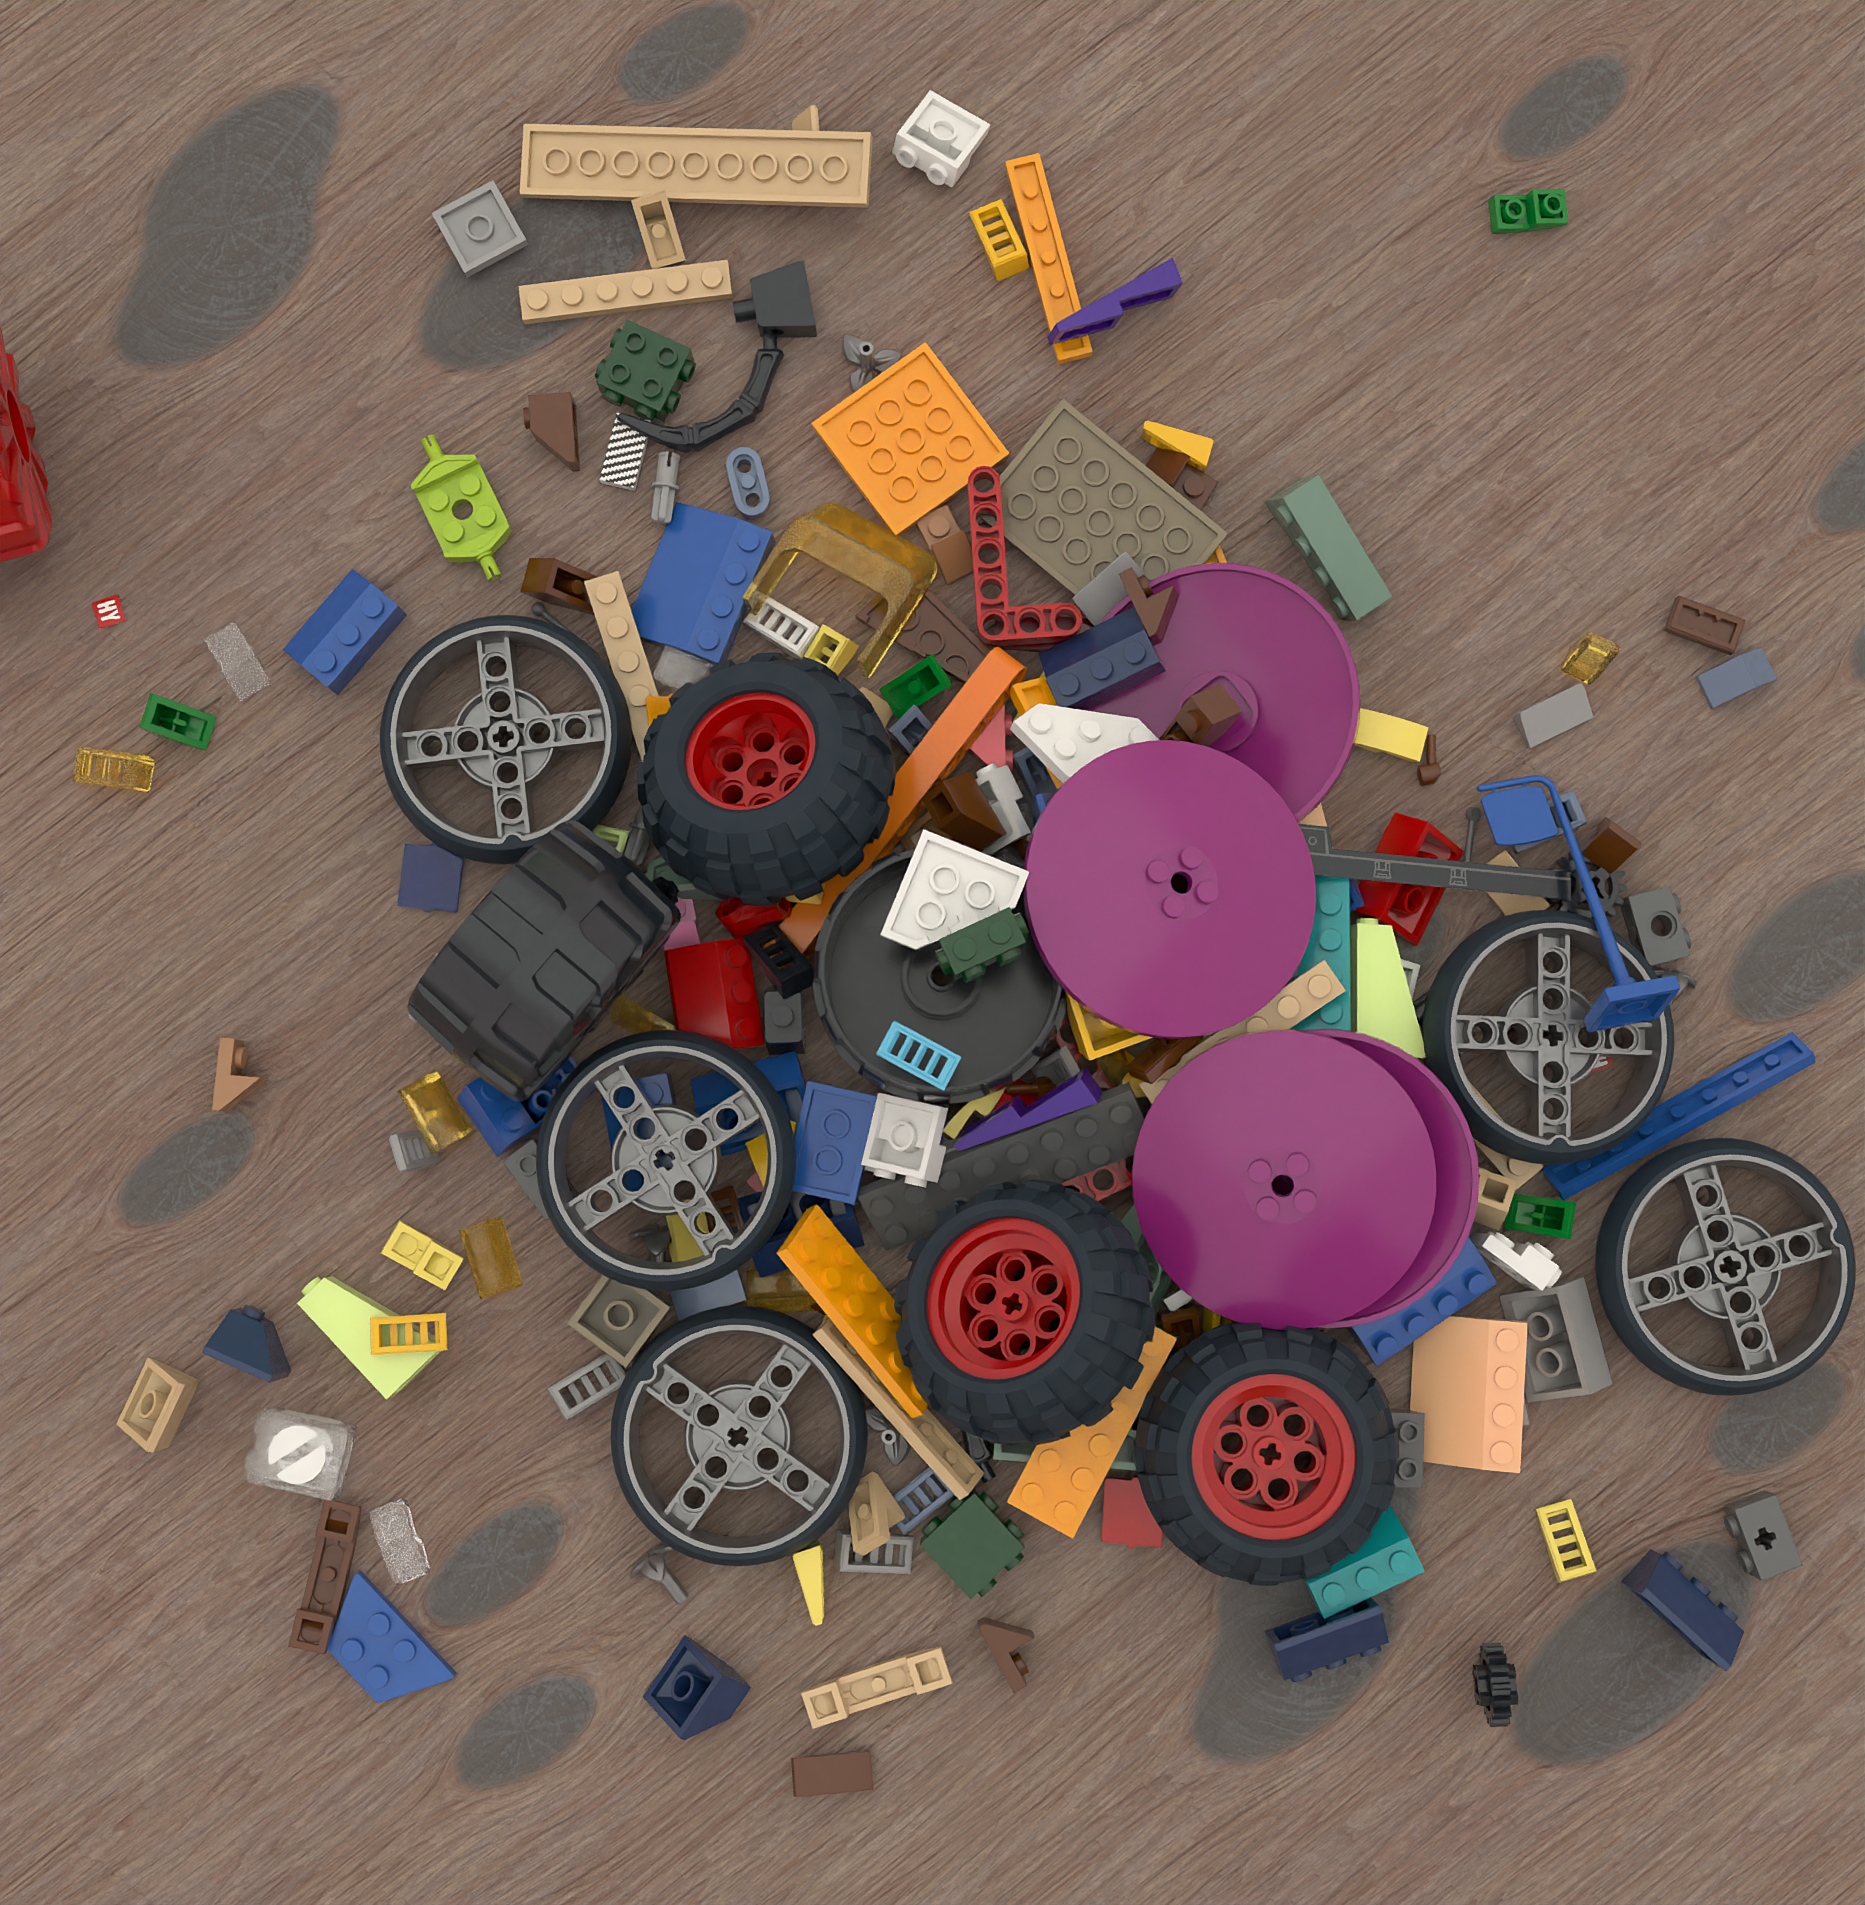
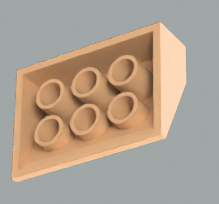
M1451 1315L1413 1342L1410 1410L1425 1413L1423 1462L1480 1470L1520 1473L1527 1321Z

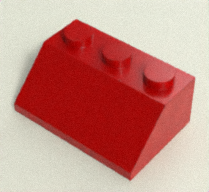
M1394 812L1375 853L1451 861H1459L1464 852L1429 822ZM1361 879L1358 888L1365 905L1352 912L1360 918L1378 919V925H1392L1395 937L1411 945L1418 946L1446 888Z
M743 938L717 940L664 951L676 1030L711 1037L737 1051L764 1045L750 951L744 944Z

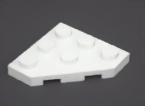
M1040 703L1013 721L1010 728L1062 783L1066 782L1083 766L1111 750L1129 744L1159 740L1138 718Z
M923 829L880 935L911 949L918 950L1008 907L1013 910L1017 905L1029 871Z

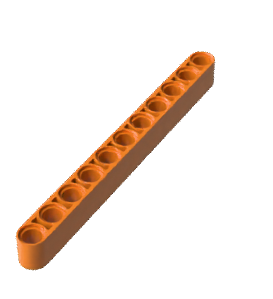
M995 647L988 653L895 774L893 796H889L887 800L890 807L887 822L879 839H875L873 843H868L864 847V860L848 876L842 877L840 874H837L825 882L821 904L797 903L792 909L791 916L784 919L779 926L780 930L807 961L815 952L822 925L838 895L859 875L869 869L872 863L890 854L926 807L921 798L950 776L970 747L1009 699L1010 695L1008 692L1011 686L1021 683L1027 667L1000 647ZM775 940L766 943L763 948L775 943ZM782 951L779 952V953H777V954H775V955H773V956H771L770 958H772V957H774V956H776V955L782 953ZM788 963V964H786V965L780 967L779 969H781V968H783V967H785V966H787V965H789V964H791V963Z

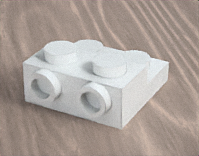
M930 90L897 133L892 153L896 155L898 162L904 167L911 168L915 166L926 172L928 179L936 185L945 183L953 187L968 167L972 154L987 136L990 124Z
M995 763L976 772L978 778L975 779L1007 833L989 848L982 851V853L991 856L1031 833L1017 806L1016 801L1023 798V795L1008 765L997 768Z
M878 1093L861 1165L874 1167L873 1175L895 1180L896 1173L906 1175L904 1183L926 1188L927 1181L938 1183L946 1146L939 1144L948 1108Z
M1490 1231L1488 1233L1475 1232L1471 1237V1241L1482 1256L1525 1288L1541 1291L1545 1287L1551 1288L1562 1273L1559 1266L1551 1261L1554 1255L1536 1242L1534 1245L1530 1242L1525 1244L1514 1243L1498 1232L1494 1234Z

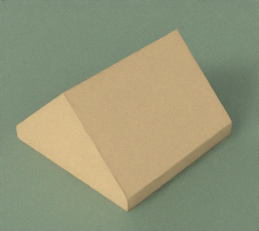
M147 1358L116 1425L147 1452L154 1453L168 1448L200 1380L155 1359Z

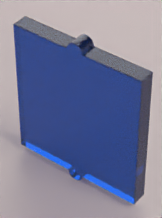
M435 843L431 846L405 844L397 906L420 908L426 913H430L431 910L457 912L464 858L439 847Z

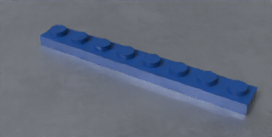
M1791 1032L1656 1106L1640 1128L1614 1148L1580 1162L1546 1166L1542 1169L1544 1179L1564 1201L1816 1063L1814 1053Z

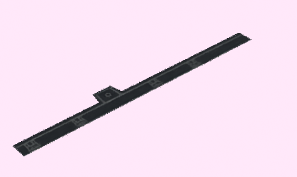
M1299 824L1310 851L1314 875L1571 900V872L1333 849L1329 827Z

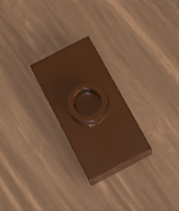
M1678 595L1673 602L1663 631L1732 655L1735 653L1746 620Z
M1203 1036L1180 1039L1156 1038L1127 1065L1126 1069L1133 1078L1153 1084L1168 1069L1176 1066L1180 1062L1181 1057Z

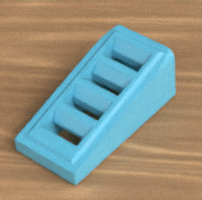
M893 1021L876 1053L882 1059L943 1091L962 1058L896 1021ZM902 1034L907 1038L898 1055L895 1056L890 1052L898 1037ZM915 1041L921 1045L910 1064L904 1061ZM927 1049H930L934 1053L925 1070L922 1071L917 1067ZM942 1055L948 1060L937 1079L931 1074Z

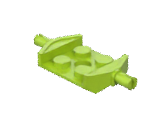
M429 435L428 438L432 446H430L426 437L421 440L430 458L429 463L410 486L423 508L447 561L456 563L477 561L481 564L489 582L494 581L495 578L491 570L497 579L502 576L493 558L495 557L494 552L507 541L512 529L475 454L445 455L442 453L435 435ZM461 503H469L473 506L472 515L465 520L457 519L454 514L456 507Z

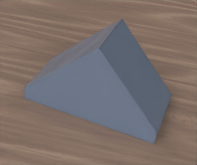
M1762 648L1741 654L1696 677L1711 709L1777 680Z
M913 705L889 729V737L909 757L933 725L918 707Z
M1028 747L1013 755V765L1033 802L1035 795L1055 793L1057 791L1045 765Z

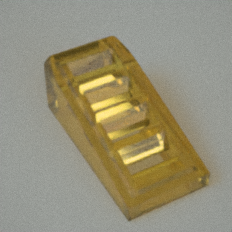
M1587 632L1569 648L1561 665V671L1586 684H1592L1618 655L1621 647L1599 635Z
M78 747L72 782L148 793L151 788L155 761L153 757L142 754ZM92 756L96 757L94 775L90 777ZM107 758H108V759H109V765H108L107 777L104 778L105 768H106V762H107ZM124 761L122 777L119 780L121 762Z

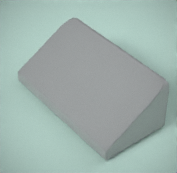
M1126 551L1072 598L1075 605L1094 626L1100 624L1108 613L1129 595L1119 576L1120 573L1132 567L1138 577L1146 576Z
M1582 683L1523 710L1513 717L1529 749L1594 718L1586 690Z

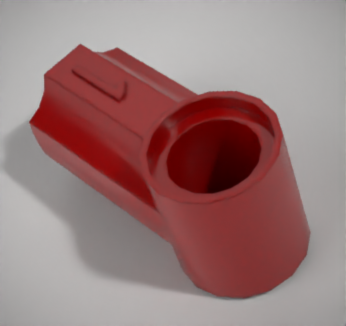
M730 897L728 901L724 900L719 904L715 915L734 939H738L773 922L789 918L792 907L790 901L786 900L785 897H782L781 902L776 903V906L764 907L750 906L743 903L740 897L737 899Z

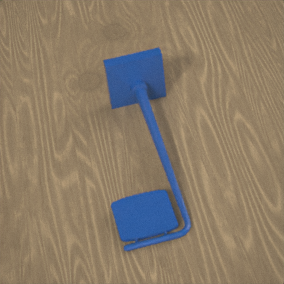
M1532 775L1478 785L1477 791L1479 792L1492 790V793L1483 796L1480 802L1495 844L1498 846L1529 844L1556 836L1558 830L1543 789L1535 786L1527 787L1526 784L1540 782L1546 785L1550 791L1615 980L1613 987L1603 990L1585 1016L1584 1022L1588 1032L1658 1019L1681 989L1677 977L1673 975L1636 982L1634 978L1629 976L1554 783L1547 777ZM1517 785H1522V786H1523V787H1519V788H1512V789H1507V790H1502V791H1497V792H1496V790H1495V789H1500V788H1505V787H1511V786H1517Z

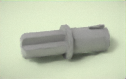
M669 452L658 453L655 482L651 483V489L654 490L651 520L657 524H669L672 521L675 494L679 492V486L676 483L679 462L681 460V457L676 453H672L669 467L667 466Z

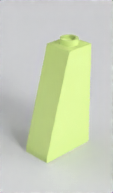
M1375 918L1357 919L1356 924L1350 926L1351 1031L1383 1039L1400 1047L1418 1060L1426 1058L1424 1042L1392 925H1378V919Z
M333 1276L325 1277L322 1280L316 1277L301 1291L305 1296L297 1304L386 1400L394 1397L441 1352L427 1351L371 1355L370 1318L400 1315ZM397 1323L398 1346L405 1345L404 1323ZM412 1323L413 1345L420 1344V1327ZM382 1324L383 1347L390 1346L389 1324ZM428 1332V1344H434L435 1336Z

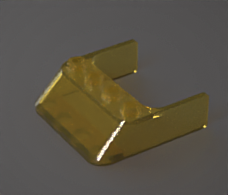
M826 502L796 518L789 525L744 593L743 600L748 611L756 616L798 552L804 553L881 595L888 603V612L857 660L862 675L870 678L935 578L937 563L934 556L928 551L838 503Z

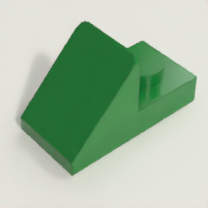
M932 654L879 690L897 719H900L913 705L916 707L920 706L947 689L952 683L934 654Z

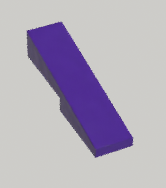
M1169 259L1056 323L1047 337L1049 344L1054 345L1112 329L1123 316V311L1172 298L1183 284L1174 259Z
M1085 1068L1028 1106L1024 1104L1019 1095H1016L961 1131L953 1145L958 1151L1096 1104L1103 1091Z

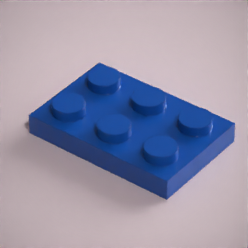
M807 1081L794 1139L796 1172L792 1191L853 1205L857 1204V1196L860 1191L865 1165H861L877 1096Z

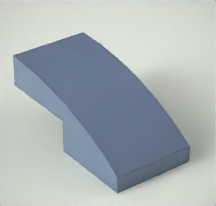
M738 1269L706 1285L670 1291L679 1321L702 1311L725 1307L747 1300Z

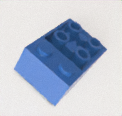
M570 1057L559 1070L553 1073L540 1090L525 1101L517 1102L511 1100L480 1077L467 1084L457 1097V1100L495 1155L499 1157L540 1130L550 1101L563 1081L577 1067V1064Z

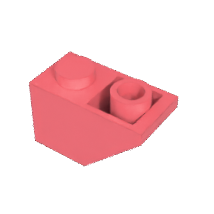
M1005 704L970 747L968 753L983 767L995 763L997 768L1008 765L1010 771H1013V751L1005 750V736H1012V731L1010 730L1012 714H1005Z

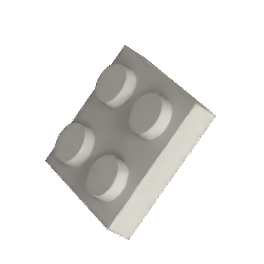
M493 180L431 213L467 278L528 245L525 236Z

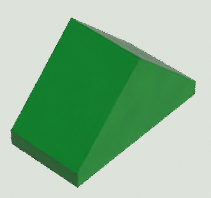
M150 693L139 728L153 736L206 751L216 716Z
M1514 1194L1509 1211L1505 1217L1504 1229L1571 1239L1576 1203Z

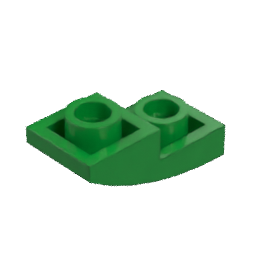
M1532 189L1526 195H1493L1488 200L1492 234L1539 231L1562 227L1568 224L1565 189Z

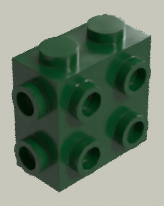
M626 320L623 328H618L612 337L610 347L613 349L608 359H603L598 365L595 373L596 383L602 393V398L607 402L619 407L624 403L635 408L634 413L646 420L653 421L656 418L664 422L668 413L673 414L678 407L681 394L678 392L683 382L688 383L694 374L696 363L693 362L694 357L691 348Z
M1010 907L939 939L940 949L935 951V956L944 975L951 973L954 980L963 978L964 982L967 983L986 974L985 966L997 961L999 967H1002L1019 959L1021 955L1020 950L1024 949L1025 938L1028 937L1029 931L1021 914L1013 915Z
M973 1489L969 1495L961 1500L954 1497L947 1505L951 1510L941 1520L937 1516L932 1518L921 1529L924 1536L920 1539V1545L970 1599L977 1593L980 1597L988 1593L997 1583L994 1577L1003 1568L1007 1571L1013 1569L1023 1559L1024 1556L1021 1551L1025 1548L1021 1540L1024 1536L1021 1529L1010 1518L1004 1522L995 1512L999 1506L985 1491L979 1495Z

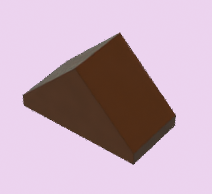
M1188 1304L1174 1311L1164 1310L1157 1312L1160 1329L1177 1338L1168 1355V1359L1180 1348L1182 1349L1202 1335L1197 1306Z

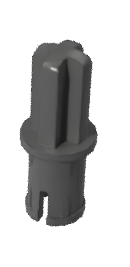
M640 804L634 823L630 822L629 824L632 830L623 853L634 864L639 866L644 862L651 841L643 824L642 805Z

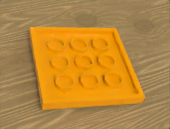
M926 342L811 423L813 430L895 539L916 525L919 520L930 512L938 509L968 487V476L976 467L989 466L994 469L1009 458L1010 454Z

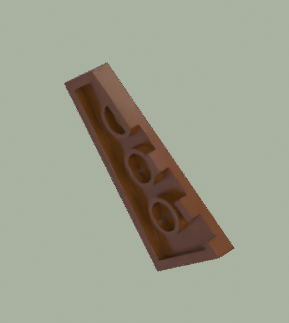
M907 567L901 570L855 615L858 621L922 659L934 654L944 672L964 684L991 651Z

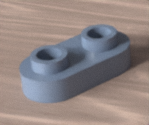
M736 448L728 455L726 460V469L736 508L742 516L749 519H757L764 516L771 505L761 459L758 453L751 448ZM743 463L751 465V469L747 473H741L738 468ZM750 497H757L760 501L757 506L751 507L747 505V500Z

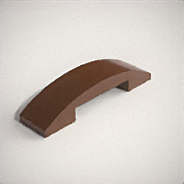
M327 1498L324 1499L315 1535L318 1536L301 1608L297 1609L288 1647L326 1654L349 1578L362 1506Z

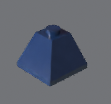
M245 1305L243 1309H231L202 1351L207 1356L269 1383L286 1378L291 1372L274 1323L263 1318L265 1315L264 1311L249 1305Z
M684 1635L643 1698L680 1739L686 1740L730 1719L751 1687L731 1666L690 1637Z

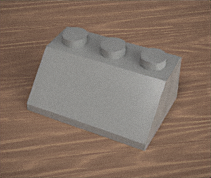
M1584 1277L1556 1281L1551 1288L1545 1287L1543 1291L1526 1288L1500 1295L1506 1320L1527 1321L1524 1390L1528 1403L1590 1395L1612 1385Z

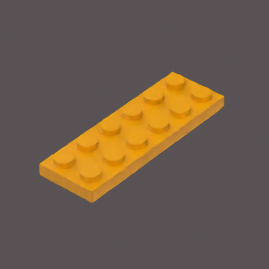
M816 1204L806 1209L778 1250L777 1255L912 1419L923 1415L928 1404L916 1390L912 1379L913 1375L910 1368L903 1364L895 1332L899 1331V1325L902 1324V1316L895 1311V1300L821 1208Z
M1155 1327L1153 1341H1147L1143 1345L1138 1361L1143 1364L1144 1368L1133 1388L1128 1389L1124 1386L1111 1401V1406L1114 1410L1095 1425L1087 1427L1082 1424L1069 1431L1070 1437L1036 1445L1006 1502L1073 1539L1134 1423L1147 1392L1159 1375L1177 1338Z

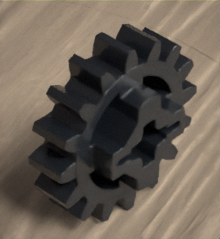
M1582 851L1585 863L1596 867L1595 870L1589 871L1605 915L1609 918L1613 917L1617 913L1612 906H1620L1625 902L1618 896V893L1627 890V886L1619 884L1618 879L1625 875V872L1614 871L1609 874L1605 869L1584 856ZM1569 852V860L1564 857L1559 858L1556 862L1560 869L1553 868L1551 871L1571 872V900L1549 898L1548 903L1557 902L1559 907L1556 911L1570 912L1593 919L1591 911L1581 910L1576 907L1580 903L1588 904V901L1581 890L1583 887L1571 852ZM1606 879L1608 882V894L1605 892Z
M1482 1643L1480 1645L1481 1653H1479L1480 1665H1473L1472 1668L1476 1705L1484 1706V1715H1486L1487 1724L1490 1727H1506L1510 1725V1717H1512L1510 1705H1518L1514 1664L1507 1663V1656L1504 1654V1647L1501 1646V1643Z

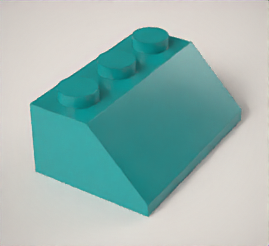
M1389 1505L1387 1511H1383L1378 1522L1370 1532L1372 1536L1354 1555L1350 1553L1340 1562L1330 1567L1329 1572L1304 1581L1317 1611L1324 1619L1425 1572L1410 1538L1391 1505Z

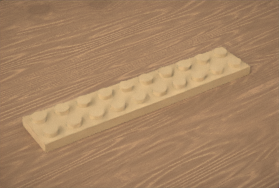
M524 124L520 195L523 198L631 201L665 190L668 202L868 208L873 136L871 132Z

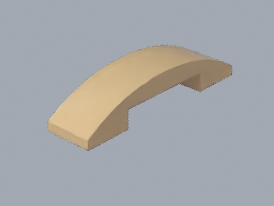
M940 1646L902 1655L849 1672L801 1692L812 1728L814 1729L848 1718L851 1713L913 1693L919 1695L950 1685L953 1681L942 1647Z

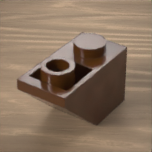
M1219 683L1190 696L1159 740L1185 741L1208 747L1226 733L1242 710Z
M971 771L941 782L921 798L939 830L979 852L986 850L1007 834Z

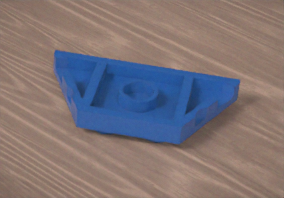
M362 1571L353 1576L327 1650L376 1703L451 1680L457 1674L456 1671Z

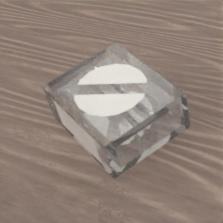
M277 1406L265 1408L263 1413H259L255 1420L253 1434L257 1435L254 1450L250 1449L246 1457L244 1466L245 1471H248L246 1482L324 1500H336L341 1497L358 1425Z

